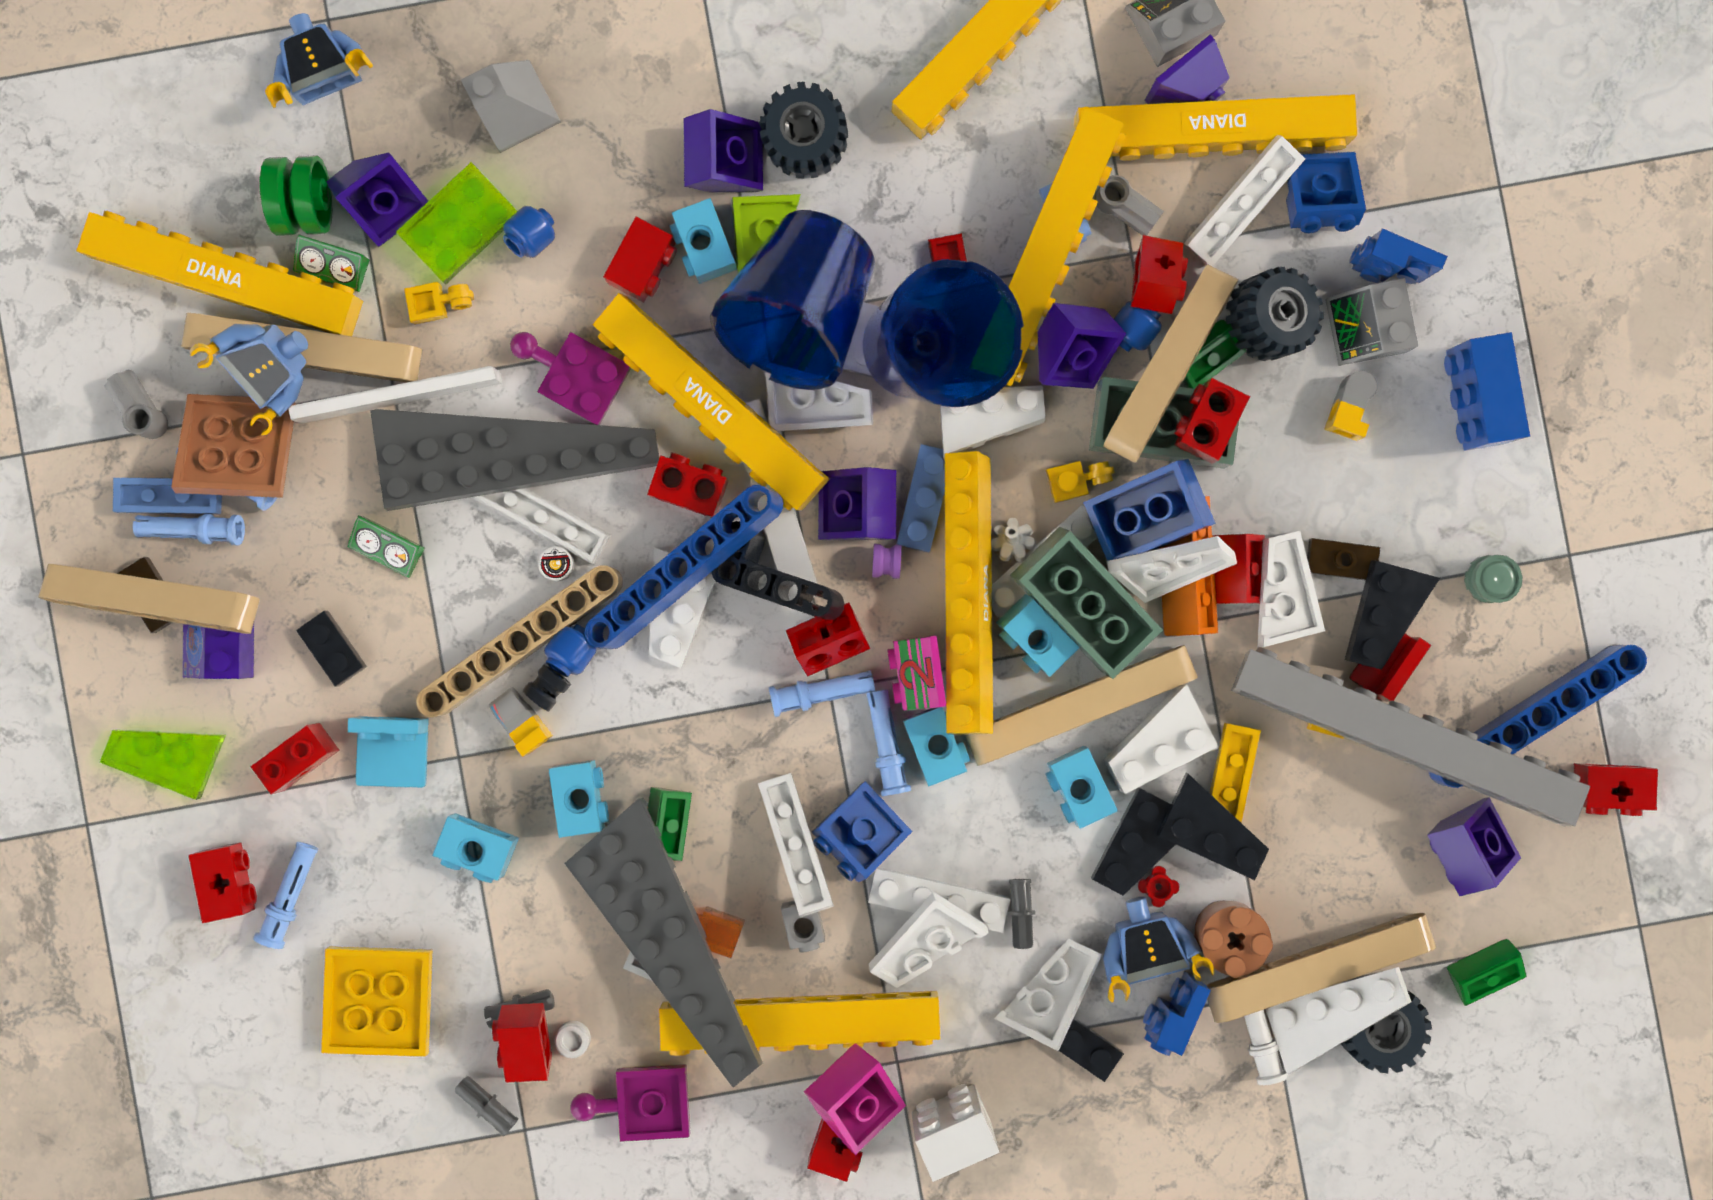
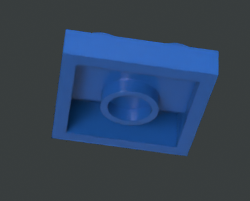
M1356 153L1301 154L1305 160L1287 180L1289 193L1286 198L1291 229L1300 228L1303 233H1314L1320 230L1321 227L1335 226L1337 231L1346 232L1352 230L1356 225H1360L1366 211Z
M1382 228L1372 237L1368 236L1362 245L1357 244L1352 252L1349 263L1353 264V270L1360 272L1361 278L1369 282H1384L1397 274L1398 279L1405 278L1406 283L1416 284L1442 270L1448 256Z
M865 781L811 833L816 837L813 840L816 848L826 856L831 853L840 862L837 869L847 880L852 881L855 879L857 882H861L867 879L913 831Z
M1184 971L1181 978H1176L1170 990L1171 1002L1158 997L1155 1005L1150 1004L1145 1012L1143 1023L1146 1024L1144 1029L1147 1033L1144 1039L1151 1043L1150 1047L1164 1055L1170 1056L1171 1052L1183 1055L1211 990L1202 981H1197L1193 974Z

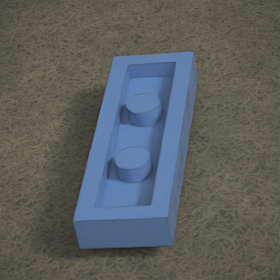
M920 445L896 545L930 553L945 492V459H943V449Z
M113 478V512L221 514L222 495L175 493L171 487L173 478Z

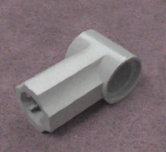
M1119 175L1109 176L1105 187H1099L1095 195V200L1098 201L1097 207L1102 212L1113 214L1142 236L1148 235L1164 212L1132 189L1129 182ZM1105 189H1116L1120 193L1121 200H1109L1105 195Z
M128 369L124 372L115 373L107 379V383L104 386L122 414V423L128 432L148 439H157L166 432L168 428L166 415L156 409L134 371ZM146 415H148L149 421L144 428H142V420Z

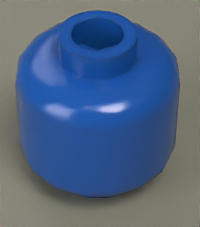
M523 206L504 224L505 235L503 240L508 248L518 257L535 258L555 239V232L552 227L554 220L543 208L537 210L531 206Z
M1131 301L1126 302L1114 318L1126 332L1119 346L1127 352H1130L1132 348L1139 351L1146 350L1162 329V324L1158 320L1162 315L1157 311L1131 307Z
M576 624L574 628L567 626L555 634L544 649V653L548 658L546 664L565 677H569L570 674H581L596 653V647L591 646L586 641L585 628Z

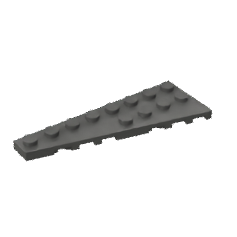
M382 409L370 410L383 505L386 511L655 467L660 458L655 429Z
M644 798L637 799L564 864L730 1085L735 1087L762 1065L763 1061L747 1025H743L734 1004L735 998L731 990L728 991L719 971L721 967L717 958L714 959L706 942V933L690 897L681 886L674 870L676 866L673 859L668 856L661 841V832L652 821L646 807L648 803Z

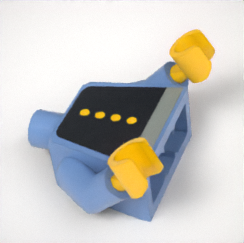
M297 14L289 19L294 35L280 41L281 53L277 56L273 83L267 86L265 94L273 108H276V103L282 99L285 100L287 105L292 104L293 100L289 94L290 92L296 100L305 105L361 82L362 78L358 73L359 68L364 65L372 68L373 64L363 52L360 44L340 30L331 31L326 24H318L313 27L308 14Z
M233 324L212 337L210 344L198 343L193 345L190 349V356L195 355L199 351H204L208 354L205 360L197 364L198 368L209 367L213 362V354L219 352L215 358L260 409L265 406L268 408L265 413H257L251 419L250 426L259 418L268 421L269 426L263 430L261 435L270 433L273 425L272 420L276 416L281 417L297 400L304 380L300 371L306 364V360L301 352L308 349L307 339L299 331H294L285 336L278 326L273 324L263 328L258 324Z
M1136 897L1126 901L1130 919L1115 924L1116 931L1109 935L1103 955L1107 981L1111 983L1108 989L1109 1001L1114 1002L1113 990L1115 989L1122 990L1125 994V1001H1127L1130 995V984L1190 969L1189 963H1193V976L1197 981L1201 982V976L1197 970L1202 966L1209 968L1211 975H1214L1213 963L1208 958L1203 957V952L1194 935L1180 921L1173 917H1167L1162 911L1150 914L1146 897Z

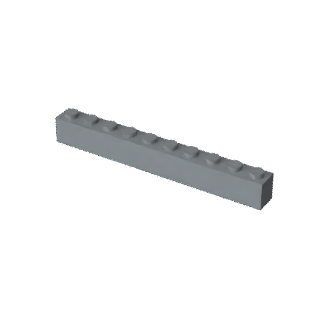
M1258 647L1256 651L1251 649L1245 654L1231 691L1561 826H1576L1590 786L1579 782L1581 778L1579 775L1559 769L1558 773L1546 769V762L1527 755L1522 759L1512 755V749L1497 742H1491L1490 745L1477 741L1478 735L1471 731L1457 728L1455 732L1442 727L1444 721L1423 714L1422 718L1410 714L1408 706L1395 701H1390L1389 704L1376 700L1377 694L1360 687H1357L1355 691L1342 686L1344 681L1337 677L1323 674L1321 678L1309 673L1310 667L1292 660L1289 664L1276 659V653L1265 648Z

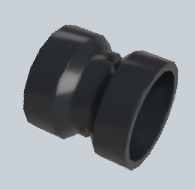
M544 663L538 670V677L533 682H528L522 691L535 704L549 712L556 704V697L560 693H565L571 686V683L563 675L557 673Z

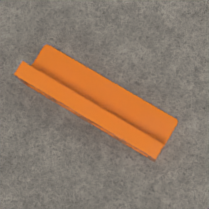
M1205 496L1207 504L1210 508V496ZM1212 526L1159 547V549L1211 538ZM1215 574L1162 595L1165 636L1218 633Z

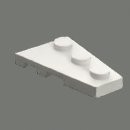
M765 363L769 425L776 431L873 425L871 390Z
M1043 385L940 390L943 459H945V453H956L970 447L973 449L984 445L986 441L1003 435H1012L1045 421Z
M1296 531L1264 539L1257 648L1324 632L1325 628L1301 532Z
M1215 536L1107 561L1109 573L1146 603L1235 565L1237 561L1235 552L1222 539Z
M654 547L653 567L669 553ZM686 561L679 568L681 577L687 572ZM712 572L650 623V657L679 668L683 667L716 582L712 577ZM657 583L654 588L655 598L661 593L660 583Z
M932 892L871 960L869 970L872 974L898 988L932 968V962L947 953L952 956L962 950L961 945L972 938L977 937V939H980L989 933L987 925L935 892Z
M1068 939L1040 969L1041 971L1026 987L1024 986L1008 1007L1002 1010L994 1019L1059 1051L1102 955Z

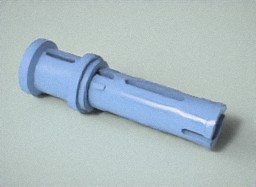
M203 514L199 518L137 515L135 517L136 521H133V532L136 537L198 539L203 544L221 541L239 546L242 544L245 535V524L241 515H232L230 518L214 517L212 514Z
M871 670L859 674L807 684L806 681L803 682L801 680L797 681V684L794 686L775 689L772 686L769 687L774 716L779 717L781 712L800 708L803 711L809 710L808 708H812V704L875 692V686Z
M888 689L866 693L879 758H876L877 762L875 764L876 768H880L884 788L881 790V796L912 791L911 785L907 784L903 764L906 762V759L903 757V753L900 754L897 744Z
M304 842L296 843L295 851L275 900L270 902L264 910L267 915L260 932L255 933L253 937L255 942L269 948H284L285 942L283 938L290 922L294 921L297 916L294 906L305 883L315 854L318 852L317 847Z

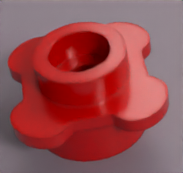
M1162 866L1153 867L1152 873L1146 879H1141L1138 882V890L1141 893H1146L1151 898V904L1157 908L1163 907L1165 901H1168L1173 894H1177L1180 888L1176 880H1171L1167 876L1166 869ZM1158 883L1162 885L1160 890H1157L1155 887Z

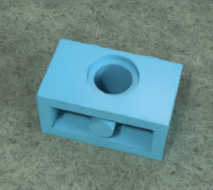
M711 198L672 212L675 223L669 226L676 244L683 243L687 255L681 258L689 277L696 275L699 284L737 270ZM704 235L711 239L709 246L703 250L693 247V241L698 236Z
M1026 594L996 622L1003 630L999 636L1013 650L1019 646L1024 651L1026 656L1022 660L1036 674L1042 670L1050 677L1080 648L1041 606ZM1035 630H1041V640L1035 645H1029V635Z
M943 707L931 708L903 719L928 787L967 772L964 763L970 761L969 755L963 742L957 744L954 735L946 733V711L944 712ZM934 735H943L947 739V747L941 753H933L928 748V742Z
M1082 746L1047 763L1050 771L1045 773L1053 792L1060 790L1065 803L1060 804V807L1068 823L1074 822L1081 829L1118 811L1088 747ZM1078 779L1085 780L1087 783L1086 793L1081 797H1073L1070 792L1072 783Z
M595 760L549 768L559 838L602 831L605 828L604 822H609L608 805L606 801L601 802L599 789L604 787L602 768H596ZM575 789H582L588 794L589 802L586 807H580L574 803L572 795Z
M454 813L447 817L432 856L441 859L440 864L447 868L460 870L463 867L473 871L472 876L474 878L492 883L493 879L498 881L505 876L519 837ZM470 841H475L482 847L481 858H474L469 854L468 844Z

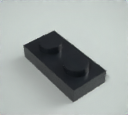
M323 611L296 630L335 687H339L367 667L329 611Z
M1073 1018L1059 1049L1062 1054L1103 1082L1107 1080L1124 1055L1121 1049L1075 1018Z

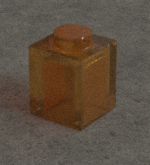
M706 906L703 915L699 913L697 915L706 933L707 938L705 939L710 951L732 958L745 920Z

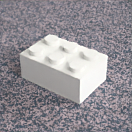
M966 1084L958 1085L947 1092L948 1096L935 1101V1098L926 1099L916 1105V1110L912 1111L915 1143L932 1182L1000 1153L992 1123L975 1084L968 1087Z

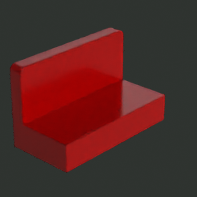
M1212 535V537L1218 536L1235 552L1237 564L1214 573L1216 604H1260L1262 552L1265 535Z
M1405 633L1382 670L1357 664L1349 678L1363 689L1377 694L1376 697L1384 702L1394 701L1431 647V644L1421 637H1410Z

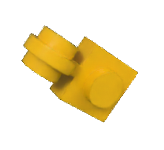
M439 282L404 288L409 319L414 325L448 318L445 304H451V309L463 310L472 307L471 301L474 300V293L472 290H469V285L467 284L452 285L448 287L449 293L443 294L442 284Z
M1081 461L1047 469L1046 474L1054 503L1088 495L1086 481L1092 480L1093 486L1113 481L1114 467H1110L1108 461L1089 465L1090 472L1084 474Z

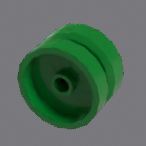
M318 155L299 156L295 159L294 163L287 157H269L264 159L259 179L260 198L266 223L271 232L276 236L295 235L299 232L300 228L306 234H325L330 230L333 214L332 192L326 182L329 179L327 169L323 160Z

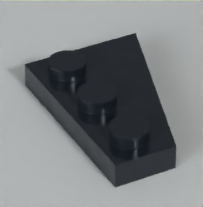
M1371 560L1344 660L1382 670L1440 578Z
M1187 772L1185 773L1157 835L1255 881L1269 848Z
M1138 787L1091 879L1122 896L1125 895L1176 845L1157 835L1171 804Z

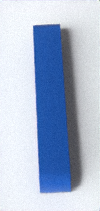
M761 485L748 487L590 619L584 630L586 641L596 648L618 649L774 521L783 509L781 495ZM763 495H766L767 505L763 510L759 511L758 501ZM739 517L740 528L737 532L733 533L731 529L732 522L735 518ZM710 539H712L714 542L713 551L707 555L705 551L706 543ZM686 561L687 572L681 577L679 568ZM657 583H660L661 593L655 598L654 588ZM634 604L635 614L630 620L628 610ZM608 626L609 636L605 641L603 638L604 628Z
M1612 645L1605 648L1475 731L1474 733L1478 735L1477 741L1490 745L1491 742L1503 744L1512 749V755L1640 674L1647 664L1645 652L1636 645ZM1623 652L1628 657V663L1625 668L1620 664V656ZM1596 670L1599 675V682L1594 687L1590 677L1592 672ZM1565 689L1570 693V701L1567 705H1564L1561 700L1562 692ZM1536 707L1542 713L1541 720L1537 724L1532 719V713ZM1509 725L1512 728L1513 736L1506 743L1503 739V731ZM1429 772L1431 779L1435 783L1451 788L1463 786Z

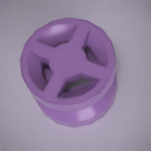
M874 544L872 578L890 575L893 579H900L902 545L884 548L881 544Z

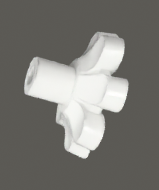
M1010 518L1007 522V527L997 525L993 533L998 538L991 540V549L993 551H1000L999 558L1003 561H1009L1013 554L1018 562H1022L1027 558L1024 549L1032 550L1036 546L1035 539L1030 537L1033 533L1032 528L1028 524L1019 527L1016 518Z

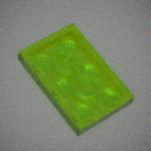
M470 162L399 228L396 233L446 285L504 231V224L517 210L479 169Z

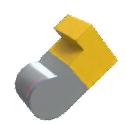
M1358 371L1343 379L1324 430L1355 441L1365 438L1369 424L1361 422L1368 399L1373 397L1377 391V381L1371 373Z
M513 687L489 704L493 715L516 744L514 746L522 757L529 755L553 736L530 704H527Z

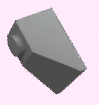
M530 60L491 64L461 79L478 115L500 153L561 123Z

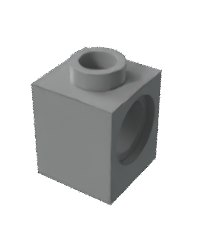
M795 901L782 903L781 912L790 950L799 948V952L803 953L818 949L819 943L825 942L820 912L801 917L808 918L814 925L811 932L802 934L794 926L796 920L800 919Z

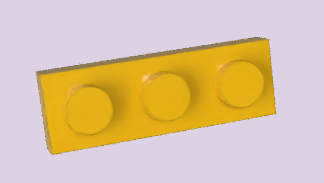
M1224 723L1209 793L1242 823L1261 730Z

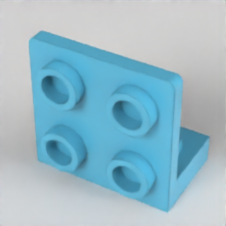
M369 716L348 718V732L357 733L356 784L358 786L425 787L427 780L429 718Z

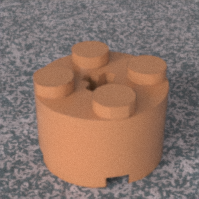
M1225 900L1216 901L1205 907L1197 917L1194 937L1203 952V957L1208 958L1213 963L1214 969L1220 973L1234 978L1251 974L1264 964L1269 953L1272 951L1273 941L1267 923L1257 912L1243 903ZM1231 932L1236 934V940L1233 943H1230L1228 937Z

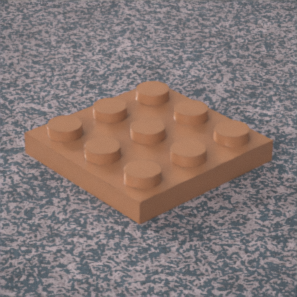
M187 394L171 486L173 491L182 494L283 498L294 421L290 419L289 409L281 417L276 416L272 420L273 425L270 433L261 435L263 430L269 426L268 421L259 418L250 426L251 419L257 413H265L268 408L265 406L260 409L251 397Z

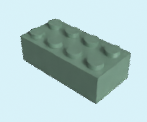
M1103 377L1097 383L1089 451L1117 454L1103 447L1139 381ZM1179 387L1140 457L1171 462L1189 459L1190 463L1194 465L1225 469L1234 463L1239 421L1220 460L1213 464L1174 446L1178 438L1174 434L1175 428L1183 415L1189 416L1194 406L1189 401L1195 389ZM1211 395L1209 398L1210 408L1215 412L1221 413L1224 409L1223 400L1216 395ZM1202 427L1194 428L1193 437L1195 441L1199 444H1207L1209 439L1208 432Z
M1058 527L1010 574L1014 581L1080 647L1079 649L1102 673L1112 679L1163 631L1070 530Z

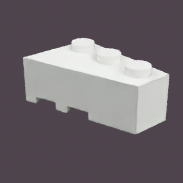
M1183 684L1175 687L1103 761L1118 790L1126 794L1217 748L1218 745L1188 685Z

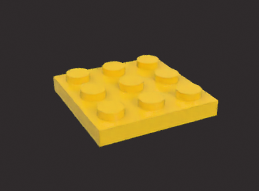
M327 947L325 949L321 1053L426 1057L429 1054L433 950Z

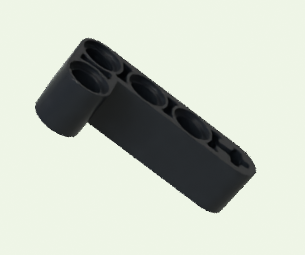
M740 521L732 522L731 529L735 533L740 528ZM761 531L712 571V577L721 585L824 620H834L844 610V599L838 591L758 564L765 541ZM733 565H736V574L732 579H729V570ZM765 574L767 578L766 585L760 590L758 583ZM796 584L797 594L795 598L790 600L788 596L789 590ZM813 596L827 600V605L824 607L812 603Z

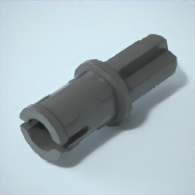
M1010 879L1011 911H1008V915H1011L1013 947L1016 949H1029L1033 947L1032 915L1036 914L1035 910H1032L1031 879Z
M548 989L523 997L517 994L513 996L512 1000L485 1007L484 1017L485 1019L491 1017V1020L486 1023L489 1028H492L493 1020H498L501 1005L544 1003V1009L548 1011L555 1007V999L553 993Z
M466 1076L456 1086L455 1093L478 1112L476 1117H483L503 1137L518 1121L517 1117L496 1100V1094L491 1096L471 1077Z

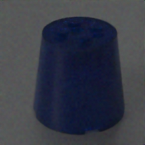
M797 210L788 213L716 300L710 314V323L715 336L722 346L741 364L749 369L753 364L770 373L771 375L768 380L803 390H818L833 385L843 371L875 269V258L870 246L852 227L833 216L812 210Z
M949 259L934 261L918 268L907 276L871 315L863 335L865 363L875 381L894 395L946 407L971 406L997 394L1014 375L1023 350H1020L1021 328H1024L1023 318L1019 305L1009 287L988 268L972 261L966 262ZM916 339H918V340L920 341V344L918 345V347L916 346L917 343H918Z

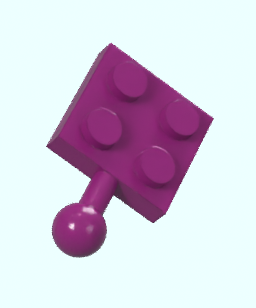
M528 332L515 334L510 342V349L517 358L524 360L533 358L550 368L537 391L539 394L595 425L601 424L631 370L624 361L572 332L569 333L557 356L538 346L536 338Z
M686 1064L618 1068L616 1071L617 1098L596 1099L589 1093H580L573 1098L570 1105L572 1116L582 1122L591 1120L598 1113L618 1112L620 1142L688 1138L691 1134Z

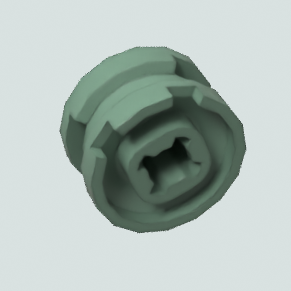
M1486 555L1478 557L1470 563L1471 566L1468 571H1465L1464 582L1466 589L1471 592L1473 598L1480 602L1502 603L1510 601L1518 594L1522 586L1523 577L1521 569L1508 556Z

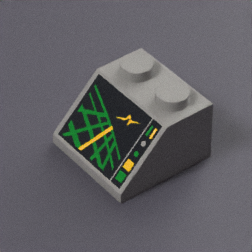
M1135 0L1125 7L1157 67L1191 50L1210 34L1213 37L1217 36L1225 23V19L1215 0Z
M1405 278L1368 285L1325 299L1338 366L1404 354L1418 347Z

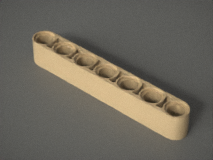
M1208 264L1206 265L1111 428L1103 447L1135 463L1137 462L1222 313L1239 279Z
M186 313L181 347L190 350L193 345L198 343L208 345L211 343L210 339L233 324H258L262 328L271 324ZM278 326L285 336L294 331H299L307 339L308 349L301 352L306 360L303 368L404 383L418 380L422 349L419 347Z
M57 564L47 565L38 596L40 599L68 606L243 634H251L260 601L257 597L239 592Z
M600 565L584 574L423 688L416 698L418 711L426 717H439L450 713L546 645L563 628L571 627L615 596L623 585V578L620 572L610 566ZM603 572H609L613 577V585L607 591H602L597 585L598 576ZM579 591L584 595L585 604L581 610L574 611L569 605V599L573 593ZM550 611L555 615L557 623L552 630L547 631L542 627L541 618L546 612ZM520 631L525 633L528 638V645L522 651L517 650L513 644L514 636ZM489 652H495L500 659V664L494 671L489 670L485 664V658ZM461 672H466L471 678V685L466 691L459 688L457 684V678ZM433 692L439 693L443 699L442 707L438 711L434 710L429 704V698Z
M1181 645L1125 667L1114 679L1105 675L994 720L993 734H965L977 766L984 765L1198 678L1186 646Z
M1414 913L1269 962L1251 974L1237 978L1229 976L1209 983L1206 986L1211 991L1207 1000L1214 1022H1228L1428 953L1436 949V944L1426 914Z

